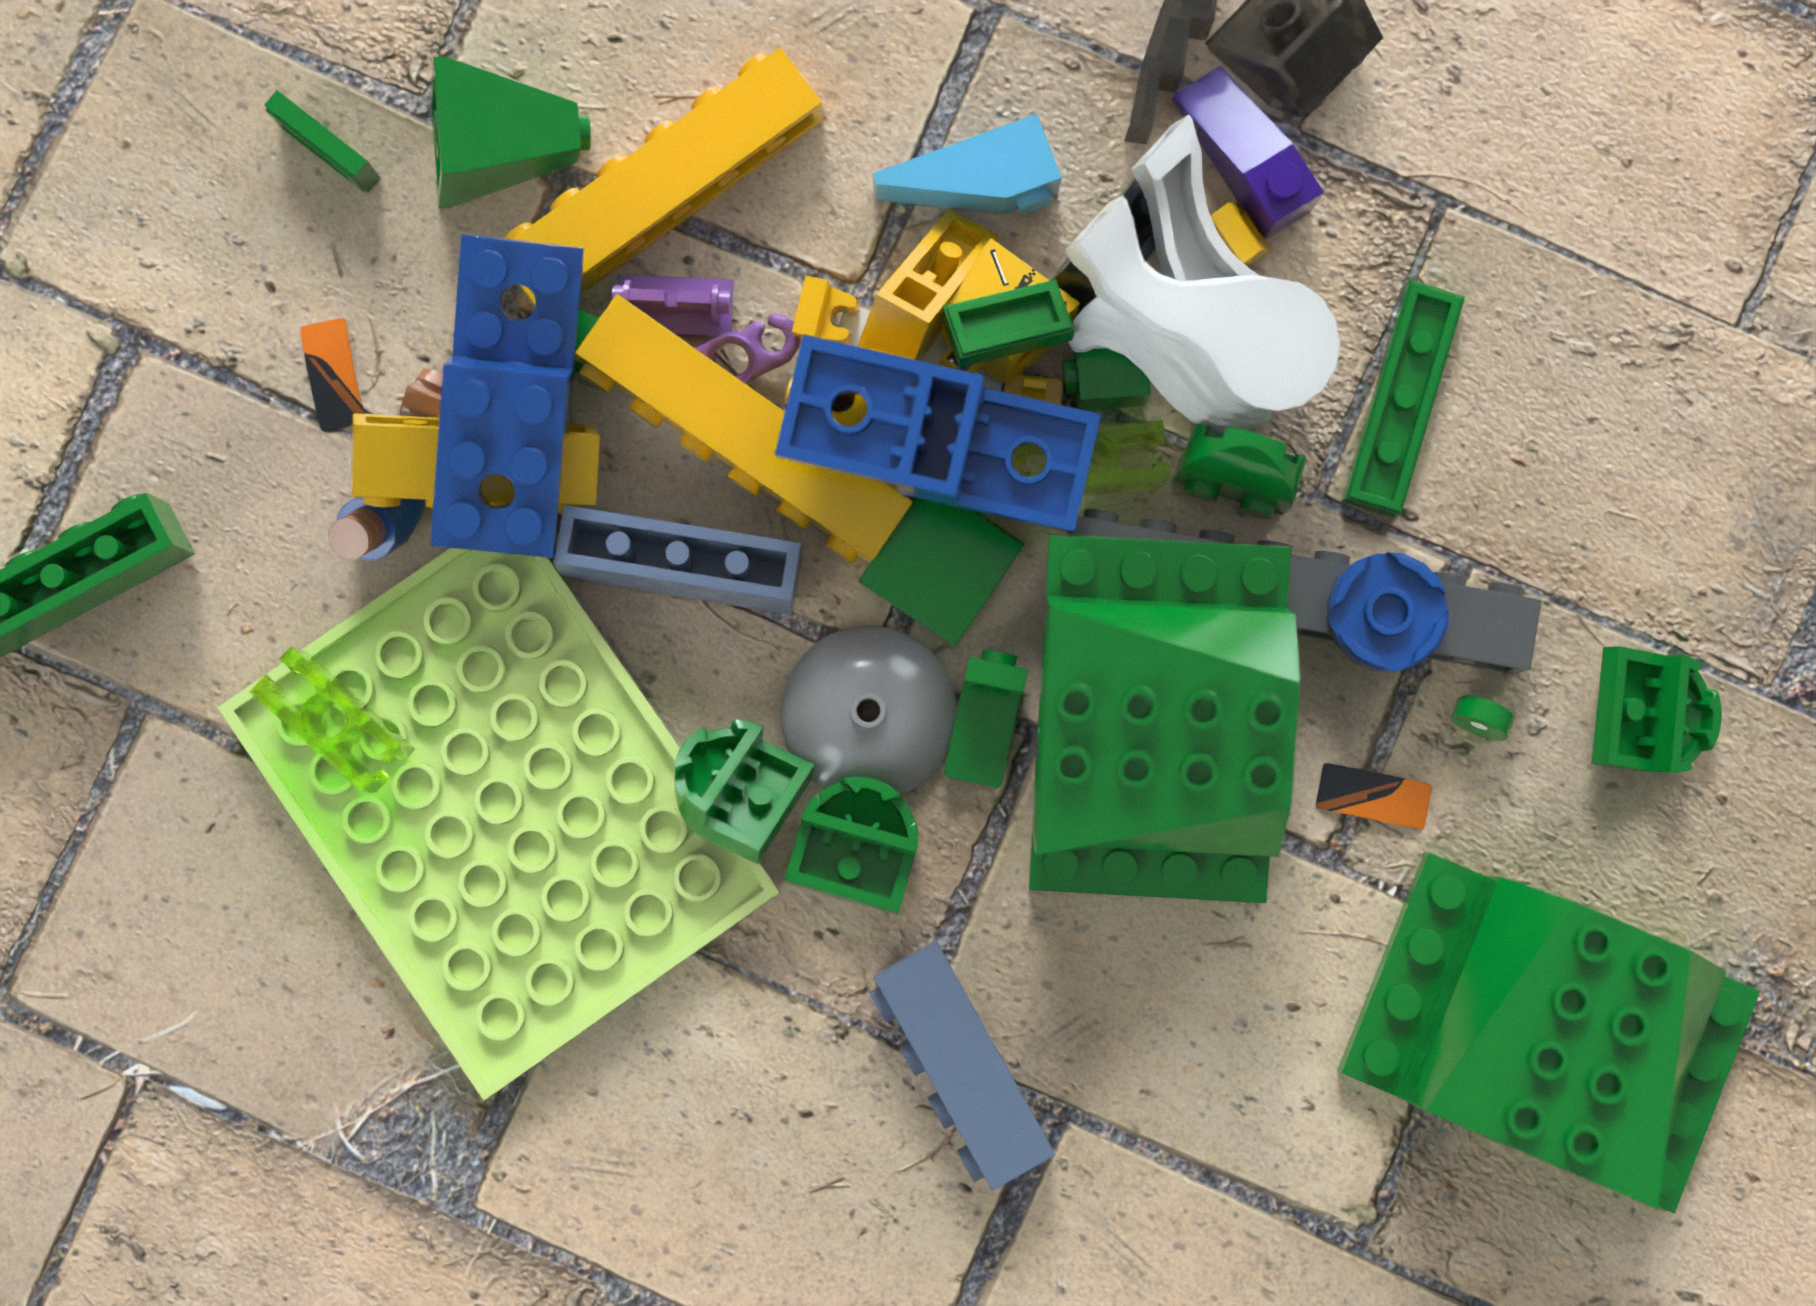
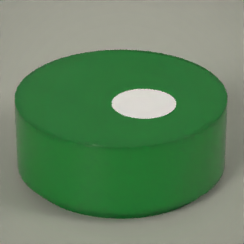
M1472 695L1459 697L1450 717L1451 721L1463 730L1497 741L1507 740L1515 720L1513 714L1504 706Z

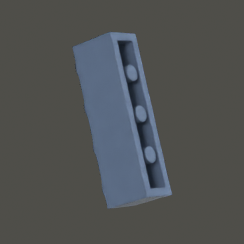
M564 505L553 564L559 574L567 579L793 615L802 564L801 543Z
M937 940L929 942L876 972L874 979L879 987L869 993L885 1022L888 1023L896 1018L904 1031L907 1040L898 1045L915 1076L926 1071L937 1092L929 1096L928 1099L945 1129L955 1124L966 1145L958 1149L957 1152L973 1181L976 1182L985 1177L991 1190L994 1191L1054 1157L1056 1154Z

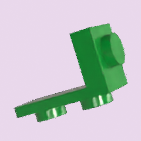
M982 650L981 659L969 657L944 769V775L947 778L998 788L1002 785L1020 696L1024 693L1028 669L1016 667L1018 657L992 650Z

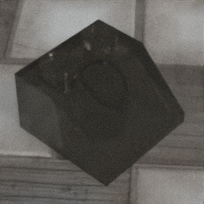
M1246 0L1205 44L1216 58L1267 105L1305 120L1364 61L1365 57L1380 43L1383 36L1365 0Z

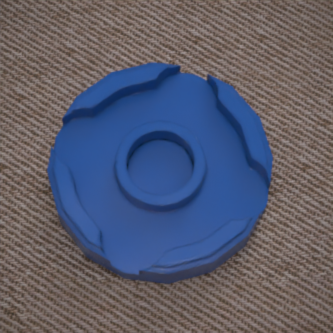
M1377 553L1357 560L1336 579L1327 599V625L1335 645L1351 662L1371 671L1397 672L1422 663L1440 646L1449 626V610H1447V602L1444 596L1446 593L1441 580L1424 562L1404 553Z

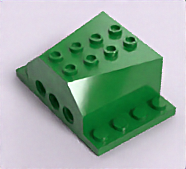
M1049 534L1029 890L1267 903L1270 857H1279L1291 811L1300 691L1296 614L1287 608L1291 547Z
M1424 852L1337 1071L1397 1096L1447 1121L1658 1210L1660 1207L1675 1214L1760 991L1726 977V970L1687 948L1582 904L1501 876L1482 875L1430 852Z

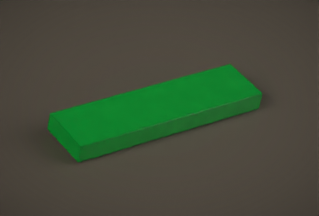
M1409 280L1405 284L1341 502L1393 518L1401 516L1465 296L1413 280Z

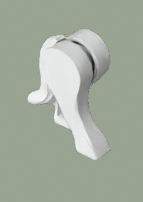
M1187 115L1172 124L1131 168V172L1140 184L1147 200L1156 254L1163 275L1158 274L1143 260L1127 200L1121 196L1110 201L1065 250L1071 262L1089 278L1096 297L1074 319L1073 327L1075 332L1072 341H1068V343L1075 352L1083 353L1092 349L1107 348L1125 355L1145 373L1161 395L1194 424H1204L1210 427V430L1223 434L1228 427L1249 431L1272 419V411L1302 406L1323 391L1337 366L1340 339L1336 319L1321 296L1301 283L1258 275L1241 262L1221 239L1207 208L1203 185L1202 152L1193 120L1190 115Z

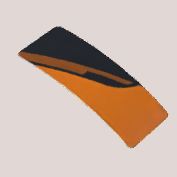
M338 318L302 326L300 332L304 357L320 428L322 431H330L352 426L353 414L365 413L355 374L346 320Z
M1325 763L1322 768L1316 807L1322 810L1422 830L1426 823L1432 786L1428 783Z

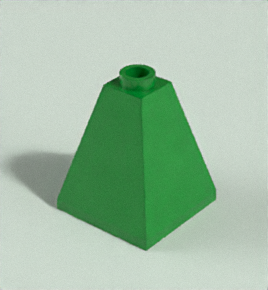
M448 57L433 58L431 111L438 209L451 208L575 164L578 161L580 151H590V119L588 115H578L577 102Z

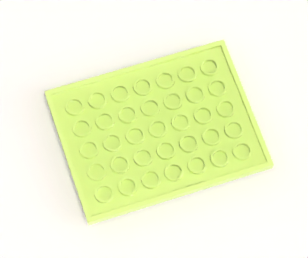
M449 548L217 707L483 1101L781 893L760 861L756 864L697 835L686 824L679 811L674 788L675 761L680 745L548 557Z

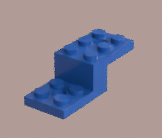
M470 234L461 235L452 357L443 363L430 546L553 558L555 554L564 435L570 426L584 247ZM511 285H523L534 294L536 300L535 310L527 318H513L503 308V293ZM491 474H500L507 477L515 489L514 499L504 506L490 504L481 494L480 486L482 479Z
M803 335L775 456L784 460L897 486L899 494L1073 534L1101 414L984 388L983 375ZM845 394L859 395L866 401L868 406L867 415L864 420L852 427L837 423L832 416V408L835 401ZM1023 445H1034L1040 448L1046 457L1045 469L1034 477L1019 475L1013 469L1011 463L1012 454L1017 448Z

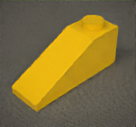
M948 209L876 294L858 347L920 361L934 344L942 330V307L949 305L986 243L991 238L997 242L999 235Z

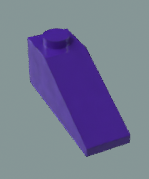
M1221 66L1172 96L1171 99L1183 118L1187 115H1190L1199 143L1237 202L1243 205L1266 240L1312 212L1324 191L1293 143Z

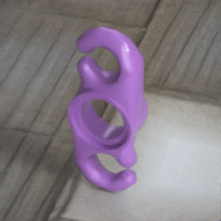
M773 313L768 317V324L773 328L780 329L785 335V344L779 351H770L763 346L762 336L765 325L759 321L753 322L742 331L723 332L694 348L716 363L715 354L722 345L732 343L742 347L748 356V367L742 373L733 376L746 384L748 381L791 361L800 347V339L792 333L793 321L787 316Z

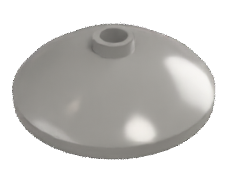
M856 626L832 633L814 644L801 657L792 670L785 686L781 705L782 729L788 749L791 754L815 764L811 780L825 789L842 781L844 778L868 777L890 785L901 795L922 784L940 766L949 750L957 713L952 683L938 658L925 645L912 636L881 626ZM873 700L879 705L880 715L875 721L864 722L858 717L857 708L861 702Z

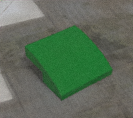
M914 497L913 503L874 560L869 563L858 582L955 647L1025 543L980 512Z

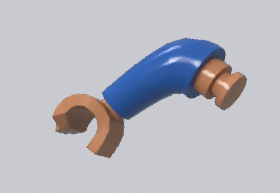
M423 368L415 382L407 385L402 404L399 405L396 416L439 418L443 369L436 372ZM356 497L342 506L336 521L329 529L328 540L330 547L335 554L346 560L363 559L371 561L391 554L409 540L426 508L425 499H401L400 505L395 507L369 506L364 504V497Z

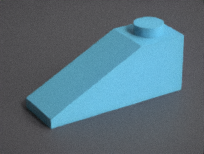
M1037 114L872 173L873 191L877 201L1006 214L1019 209L1023 215L1034 213L1049 206L1053 202L1052 197L1058 195L1062 179Z

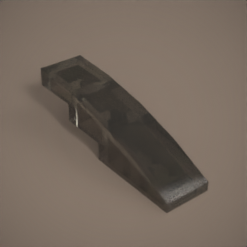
M1164 0L1135 84L1124 142L1147 145L1153 128L1158 90L1177 93L1184 74L1188 38L1207 41L1215 20L1217 0Z

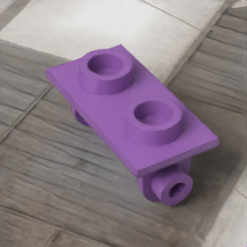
M618 274L617 285H613L612 300L616 294L620 295L675 335L716 337L723 332L731 331L734 280Z

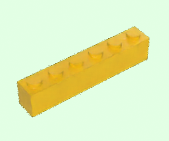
M781 47L768 56L765 53H760L752 57L740 68L738 78L721 90L719 87H712L703 92L692 103V111L675 123L672 120H667L657 125L645 137L644 142L646 144L629 156L619 154L611 158L599 169L597 179L581 190L572 188L562 193L551 204V212L534 224L524 222L518 225L505 236V239L584 247L582 295L824 121L822 102ZM520 285V287L523 289V291L526 293V295L529 297L532 303L536 306V300L532 291L529 288Z
M618 294L615 295L575 352V360L584 365L579 371V375L607 394H609L613 386L633 400L628 408L635 415L655 428H658L663 421L682 434L678 444L706 463L713 455L731 468L727 478L755 497L760 490L766 492L780 502V505L775 510L779 515L801 530L805 531L809 524L829 536L824 545L837 556L851 564L858 557L864 562L873 561L913 503L884 482L777 458L775 451L785 412Z

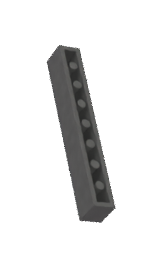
M1084 509L1083 516L1077 517L1074 533L1067 532L1066 534L1234 543L1235 537L1232 534L1215 530H1200L1199 537L1177 534V525L1154 519H1143L1141 527L1118 523V514L1100 509ZM1269 540L1257 541V545L1289 546L1292 553V546L1289 544ZM1315 551L1314 558L1291 554L1287 608L1296 614L1297 635L1334 641L1327 625V599L1336 579L1351 566L1349 565L1350 556L1331 551ZM1434 572L1441 580L1446 593L1444 596L1447 602V610H1449V626L1440 646L1428 659L1511 674L1531 670L1542 600L1524 597V588L1518 585L1491 582L1488 583V589L1486 590L1465 586L1466 577L1446 572Z

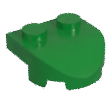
M1196 424L1192 427L1186 449L1177 461L1172 481L1184 484L1183 492L1185 494L1210 502H1216L1218 495L1240 502V511L1263 519H1273L1274 513L1283 515L1293 506L1307 461L1304 455L1295 454L1293 456L1285 453L1286 445L1284 443L1244 429L1228 427L1223 434L1210 430V427L1204 424Z
M1621 646L1603 647L1591 764L1640 772L1680 773L1693 769L1691 763L1700 753L1714 748L1722 721L1719 693L1716 690L1708 689L1698 672L1703 666L1695 659L1682 654L1662 655Z
M734 720L729 728H721L707 732L705 727H701L684 741L676 757L674 788L679 811L686 824L697 835L758 864L810 783L815 764L763 741L764 726L757 723Z
M868 777L844 778L842 781L828 786L820 793H816L802 814L784 883L898 915L918 846L917 822L910 808L903 800L902 795L890 785Z

